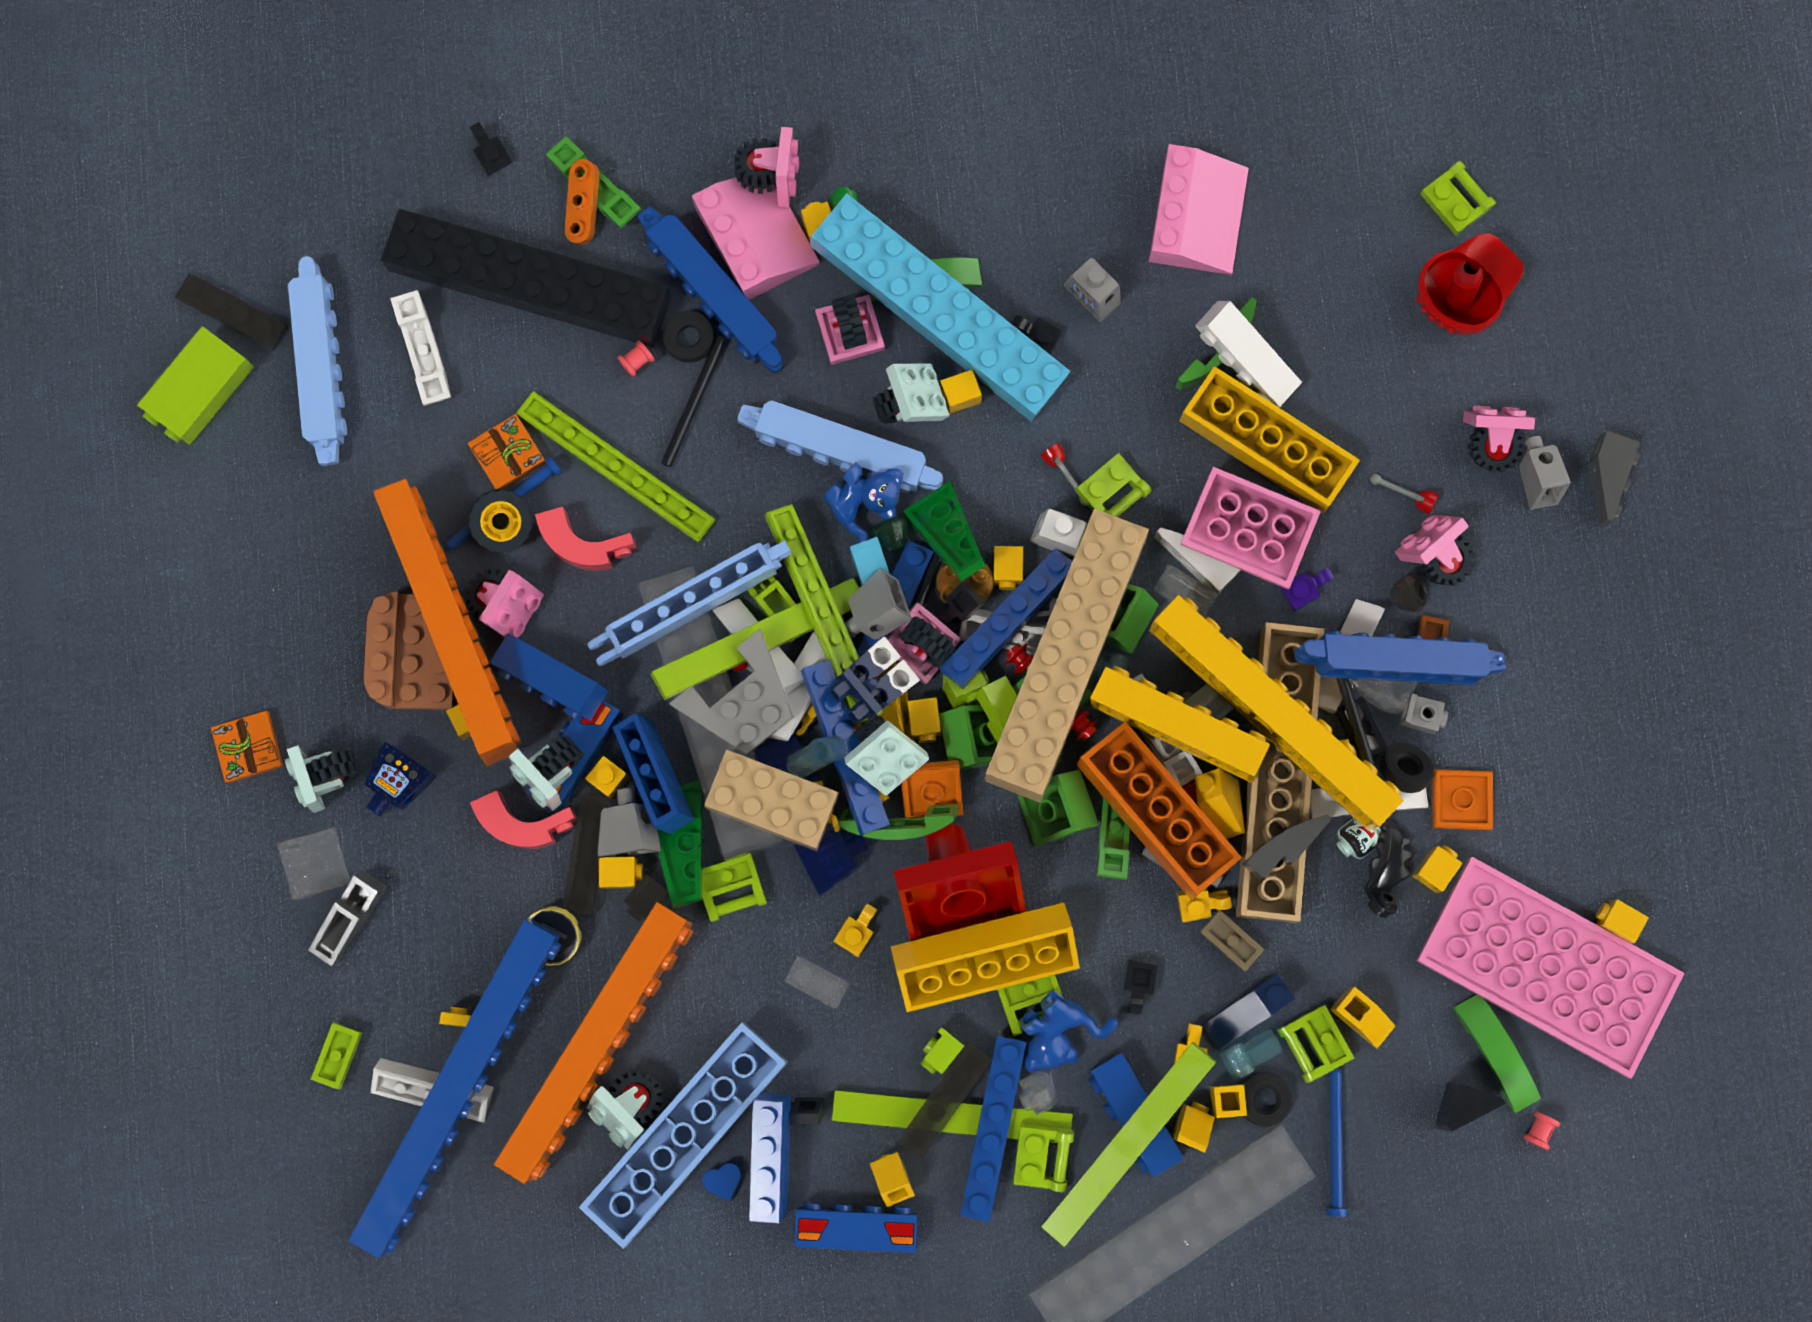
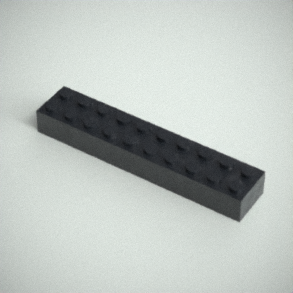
M400 208L381 258L387 270L392 273L634 343L640 340L645 346L652 348L655 347L671 299L667 285Z

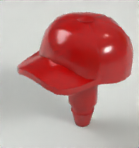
M1490 233L1476 235L1454 249L1435 254L1427 261L1419 273L1416 302L1421 304V312L1426 313L1429 321L1445 329L1448 333L1460 336L1478 335L1490 328L1499 318L1506 299L1516 288L1523 276V263L1497 236Z

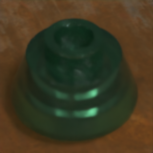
M900 517L882 521L873 528L871 538L878 537L883 551H889L891 554L899 552L905 548L904 544L908 542V522Z

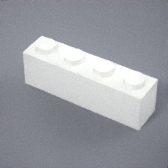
M1217 301L1195 325L1201 332V339L1218 351V357L1225 365L1235 370L1237 379L1277 407H1281L1302 383L1231 301Z

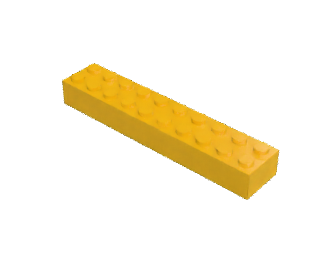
M1178 595L1153 621L1149 631L1365 829L1371 831L1380 827L1404 801L1399 796L1401 791L1390 781L1384 782L1376 775L1378 770L1367 760L1362 762L1354 755L1355 749L1343 739L1339 741L1331 734L1332 728L1322 719L1317 721L1308 713L1310 708L1298 698L1296 700L1291 698L1286 693L1287 687L1280 680L1269 678L1264 673L1265 667L1253 657L1251 659L1246 657L1241 652L1243 650L1242 646L1231 637L1229 639L1224 637L1219 632L1221 630L1220 626L1213 619L1202 617L1197 612L1198 606L1188 597L1183 599Z

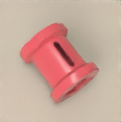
M640 340L636 342V346L627 354L617 357L618 361L632 378L636 376V371L646 363L655 361L652 354Z
M1535 1111L1534 1123L1529 1133L1525 1134L1523 1139L1540 1148L1549 1150L1548 1142L1554 1129L1559 1128L1561 1123Z

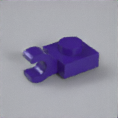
M1326 568L1312 578H1309L1305 571L1293 579L1289 590L1281 586L1280 590L1293 611L1296 612L1318 599L1320 594L1317 589L1332 581L1334 576L1329 568Z

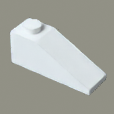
M1160 528L1154 538L1215 596L1241 572L1240 569L1180 545L1183 534Z

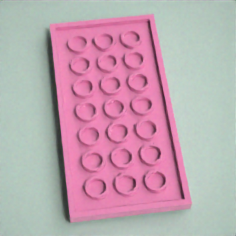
M1469 857L1415 960L1628 1079H1632L1685 974L1474 857Z

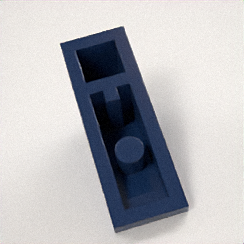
M1272 974L1201 1026L1219 1050L1275 1014L1296 998L1279 974Z

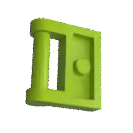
M1461 161L1454 164L1447 172L1425 187L1420 193L1455 236L1497 204L1492 197L1488 198L1465 171L1466 166ZM1456 177L1480 206L1474 209L1452 184L1451 180Z
M1119 453L1075 489V492L1092 512L1096 509L1115 517H1119L1141 497H1147L1152 492L1150 486L1135 473ZM1129 483L1132 486L1133 490L1109 510L1105 509L1102 505L1125 484Z
M751 853L702 869V897L711 922L720 920V916L758 904L760 907L767 904ZM752 885L754 893L715 905L713 897Z
M1055 975L997 989L1013 1037L1022 1034L1021 1031L1023 1030L1020 1027L1022 1018L1017 1019L1016 1010L1041 1002L1052 990L1062 996ZM1040 1011V1012H1037V1013H1038V1014H1044V1011Z
M1322 1005L1277 1029L1280 1037H1284L1303 1070L1304 1074L1302 1077L1306 1083H1310L1354 1059L1326 1005ZM1300 1028L1304 1030L1322 1063L1314 1068L1295 1033Z
M1020 1123L1013 1184L1046 1188L1055 1192H1066L1068 1180L1065 1178L1070 1143L1074 1140V1131L1066 1128ZM1049 1139L1058 1141L1054 1176L1045 1175Z

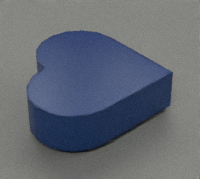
M726 1163L720 1169H710L703 1176V1186L707 1191L731 1201L741 1179V1169L735 1163Z

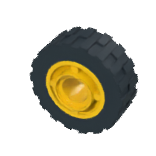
M494 489L483 493L474 501L469 510L468 528L474 540L486 550L496 553L511 552L521 547L525 540L527 541L533 527V517L528 504L522 497L509 490ZM497 513H504L508 517V524L503 529H496L492 524V519Z

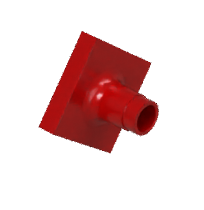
M949 824L926 836L925 843L929 862L893 871L910 941L1026 912L1018 861L1012 841L972 851L970 843L967 841L965 830L961 826Z

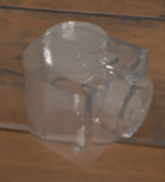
M1044 1072L1034 1073L1018 1081L1022 1090L1019 1099L1026 1111L1032 1109L1038 1115L1051 1109L1057 1103L1058 1095L1049 1074Z

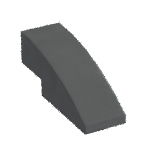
M1329 815L1313 818L1283 831L1255 850L1242 865L1259 880H1262L1280 860L1284 861L1288 866L1294 864L1332 818Z
M365 871L354 875L341 899L334 903L308 951L330 966H334L369 918L387 886Z

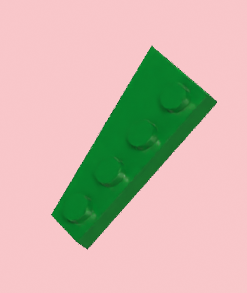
M948 481L903 510L905 518L960 581L965 580L985 567L951 481Z
M701 780L680 785L695 820L671 834L657 829L661 849L658 853L673 908L702 901Z

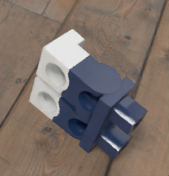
M885 637L877 641L843 673L835 678L837 681L829 690V693L837 702L842 701L848 695L853 699L856 704L847 711V714L855 724L866 718H872L920 681L904 660L895 665L881 678L878 677V675L901 657Z

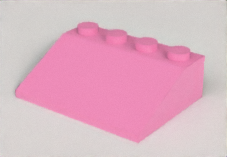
M1169 144L1165 156L1148 262L1232 275L1249 168L1197 148Z
M736 178L715 183L692 195L695 209L737 287L749 300L820 264L791 208L778 207L776 187L772 186V191L769 193L766 188L763 189V194H758V189L756 188L752 193L749 192L748 186L744 189L741 186V182L738 183Z
M1213 467L1180 545L1289 590L1321 511Z

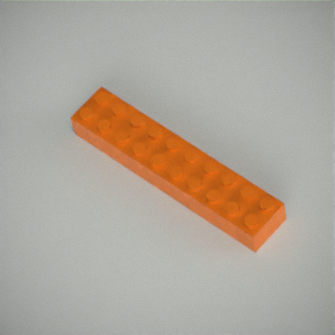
M406 478L374 490V496L478 755L486 766L507 759L518 749L517 744H520L521 740L512 721H506V718L511 717L501 694L496 695L495 693L500 688L490 667L485 668L486 665H489V661L479 641L474 642L479 637L473 622H471L469 615H463L468 613V609L458 588L454 589L458 587L448 563H445L448 560L436 537L437 533L426 512L427 509L417 487H410Z
M656 902L495 1161L494 1165L523 1184L533 1180L536 1181L544 1176L551 1164L547 1161L549 1156L554 1151L558 1152L567 1138L563 1135L565 1130L570 1125L574 1126L583 1112L579 1109L583 1101L590 1100L599 1085L595 1082L599 1075L606 1074L615 1060L611 1057L616 1049L622 1048L631 1034L627 1031L632 1023H638L646 1011L647 1007L643 1006L646 999L650 996L654 997L662 985V981L659 980L662 973L666 970L668 972L671 970L678 958L675 952L680 945L685 946L694 932L690 929L693 925L692 922L665 905Z

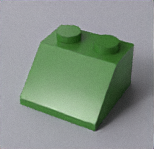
M1131 584L1128 585L1105 644L1130 654L1133 653L1159 605L1145 589Z
M961 706L940 713L939 719L948 761L959 760L960 770L989 766L998 743L986 725L990 720L982 706Z
M1080 770L1051 777L1041 803L1018 795L1035 847L1099 825Z

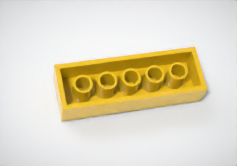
M1215 366L1189 402L1179 422L1310 507L1321 511V514H1324L1360 461V459Z
M1114 666L1113 669L1105 667L1090 697L1092 708L1122 722L1126 721L1128 725L1253 783L1270 746L1269 743L1265 742L1266 737L1253 730H1250L1249 734L1239 730L1238 723L1225 717L1220 721L1210 716L1212 712L1203 706L1195 704L1193 708L1183 703V697L1170 691L1165 695L1157 691V686L1148 680L1141 679L1138 682L1129 677L1130 673L1120 667Z
M1064 902L890 946L907 1012L1080 969L1073 927Z

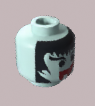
M1352 818L1338 829L1337 835L1340 841L1337 842V846L1346 857L1352 855L1357 859H1363L1376 849L1378 842L1381 843V830L1378 827L1368 831L1356 819Z

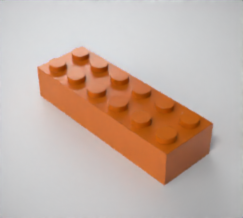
M1126 721L1080 757L1077 763L1078 768L1191 901L1242 859L1239 853Z

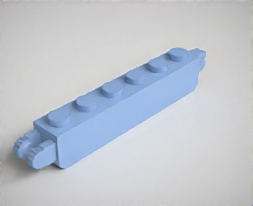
M305 256L298 261L299 277L293 278L288 283L302 437L315 447L318 463L321 466L336 465L339 463V446L344 445V435H347V425L341 415V408L345 407L343 393L339 391L338 381H342L340 365L336 364V354H339V343L333 334V327L337 326L334 310H331L330 300H334V291L331 283H328L322 276L320 267L315 263V260L312 257Z
M771 400L765 403L763 408L743 405L738 415V423L755 431L756 437L760 438L759 441L770 447H775L776 444L786 447L787 452L796 456H802V454L812 456L813 460L819 464L829 465V463L840 466L839 469L846 472L857 462L862 467L863 474L867 475L866 478L874 472H885L888 469L897 468L904 473L900 484V492L909 493L913 491L917 493L918 487L934 491L943 484V474L926 466L923 452Z
M785 541L773 547L769 543L763 546L761 542L754 544L609 624L605 628V633L594 638L587 645L590 650H594L610 641L614 644L615 648L603 653L596 659L599 666H603L620 656L625 658L777 574L776 570L781 567L779 561L791 555V550Z

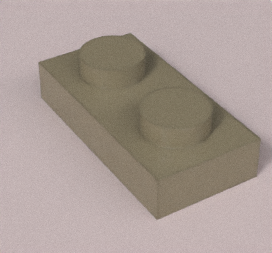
M1218 910L1199 932L1243 972H1246L1265 950L1221 910Z

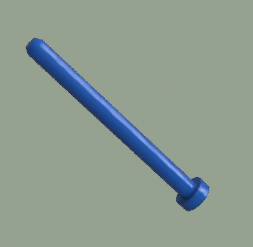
M550 456L545 460L547 465L511 492L523 497L552 474L560 475L562 470ZM497 513L496 515H494L493 519L496 518V517H497L498 515H500L501 513ZM468 524L446 540L445 545L449 550L455 549L472 536Z
M1334 1069L1330 1071L1331 1208H1326V1216L1348 1217V1209L1343 1208L1342 1072L1340 1069Z

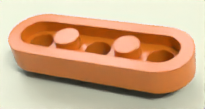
M586 159L575 161L569 171L564 231L567 239L577 245L588 244L595 234L600 174L598 167ZM582 169H584L585 173L582 177H580L579 173ZM582 197V203L577 205L578 198ZM579 225L580 230L575 234V227Z

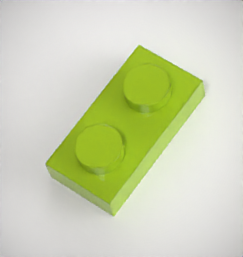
M332 1023L310 1080L338 1090L341 1089L363 1032L338 1023Z

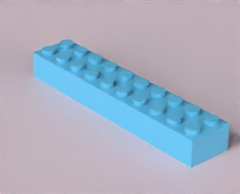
M847 193L812 234L810 246L965 370H973L975 378L1032 422L1071 372Z

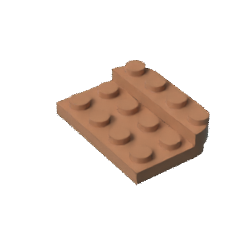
M391 592L375 598L368 612L366 628L364 685L368 695L379 704L390 709L449 710L454 707V692L415 595Z

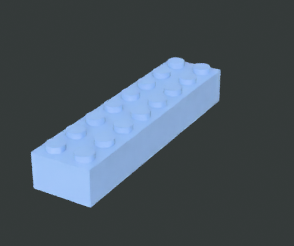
M741 1022L578 1208L623 1249L627 1247L751 1106L753 1100L765 1090L786 1066L788 1061L745 1022Z

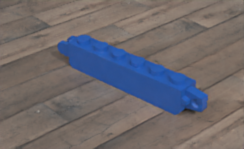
M651 206L641 212L637 217L646 231L648 239L646 246L655 257L660 255L666 261L664 266L674 278L677 275L684 282L682 284L683 289L691 298L696 296L701 301L700 308L709 319L714 316L720 323L717 327L727 339L732 337L738 344L736 349L745 360L750 358L755 364L761 361L774 374L783 369L782 356L776 349L778 342L776 330L675 215L663 217Z
M1329 631L1324 633L1318 640H1307L1294 652V659L1299 664L1315 665L1316 672L1321 677L1474 685L1488 674L1501 673L1506 669L1504 653L1488 650V643H1476L1474 639H1464L1455 642L1449 641V638L1445 637L1423 640L1421 636H1410L1404 639L1396 638L1393 634L1370 637L1368 633L1342 635L1339 631Z

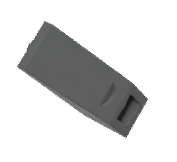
M1608 430L1598 438L1590 461L1598 522L1602 527L1607 526L1613 520L1616 521L1622 511V505L1619 504L1621 496L1627 493L1631 484V478H1628L1630 470L1636 467L1640 458V452H1637L1640 444L1639 441Z

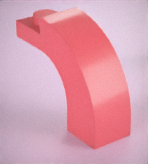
M563 506L535 514L539 530L550 548L563 561L576 568L589 571L613 569L611 557H615V559L626 558L632 554L631 551L637 550L631 533L601 542H587L578 538L572 531L568 514Z
M497 790L470 802L478 821L487 832L500 841L519 848L539 849L557 844L553 832L556 831L557 834L567 832L573 828L572 823L578 821L575 811L570 807L538 822L527 823L519 821L511 813L503 794Z

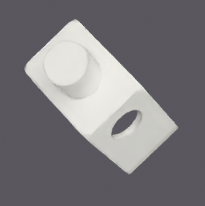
M1047 509L1039 516L1030 543L1052 551L1057 549L1063 555L1074 558L1088 524L1085 521L1061 512Z

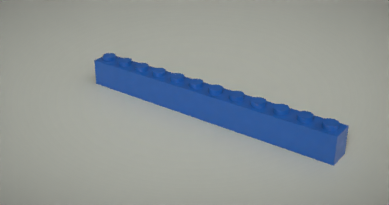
M531 918L523 921L348 1242L378 1259L387 1253H393L401 1237L397 1236L401 1227H407L415 1214V1210L412 1207L416 1200H421L429 1189L430 1184L427 1182L432 1172L436 1173L445 1159L441 1154L446 1145L451 1146L459 1134V1130L456 1129L461 1118L465 1120L474 1106L471 1102L475 1092L480 1093L489 1078L485 1076L490 1065L495 1066L503 1053L500 1047L505 1038L509 1040L515 1032L518 1024L514 1021L519 1012L524 1013L532 1000V997L529 996L534 985L538 987L543 981L547 972L543 968L548 959L553 960L561 947V944L558 943L561 935Z

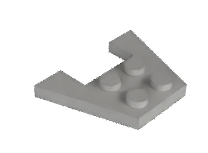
M761 629L737 647L755 671L717 703L710 707L695 686L685 690L669 703L745 754L753 751L794 717Z

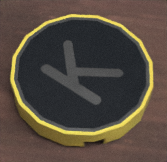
M556 906L535 911L528 919L531 918L561 935L558 941L561 947L553 960L548 959L546 965H561L570 960L579 949L582 939L576 918L566 909Z

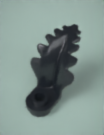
M1389 817L1381 825L1383 830L1380 832L1382 843L1378 842L1376 845L1378 857L1372 858L1369 863V880L1364 888L1370 899L1368 902L1369 908L1373 913L1382 918H1387L1397 911L1396 901L1390 892L1394 886L1410 875V868L1404 865V863L1413 857L1412 852L1403 849L1411 843L1408 838H1402L1405 835V831L1398 829L1399 825Z

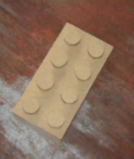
M726 750L704 806L706 809L817 851L838 799V792Z

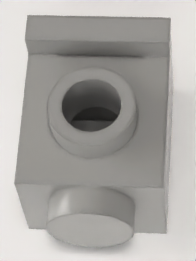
M1412 693L1405 699L1399 725L1434 734L1439 731V727L1444 728L1446 725L1448 711H1444L1445 703L1423 698ZM1424 709L1431 710V718H1426L1423 715Z

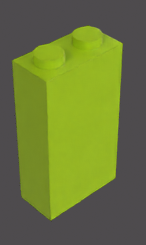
M202 326L137 406L145 411L142 417L155 427L159 423L165 426L167 429L164 431V434L176 443H179L182 439L188 445H191L254 366Z

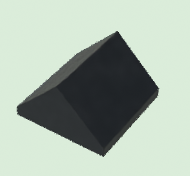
M1447 1083L1435 1124L1438 1129L1452 1132L1506 1103L1501 1097L1462 1084Z

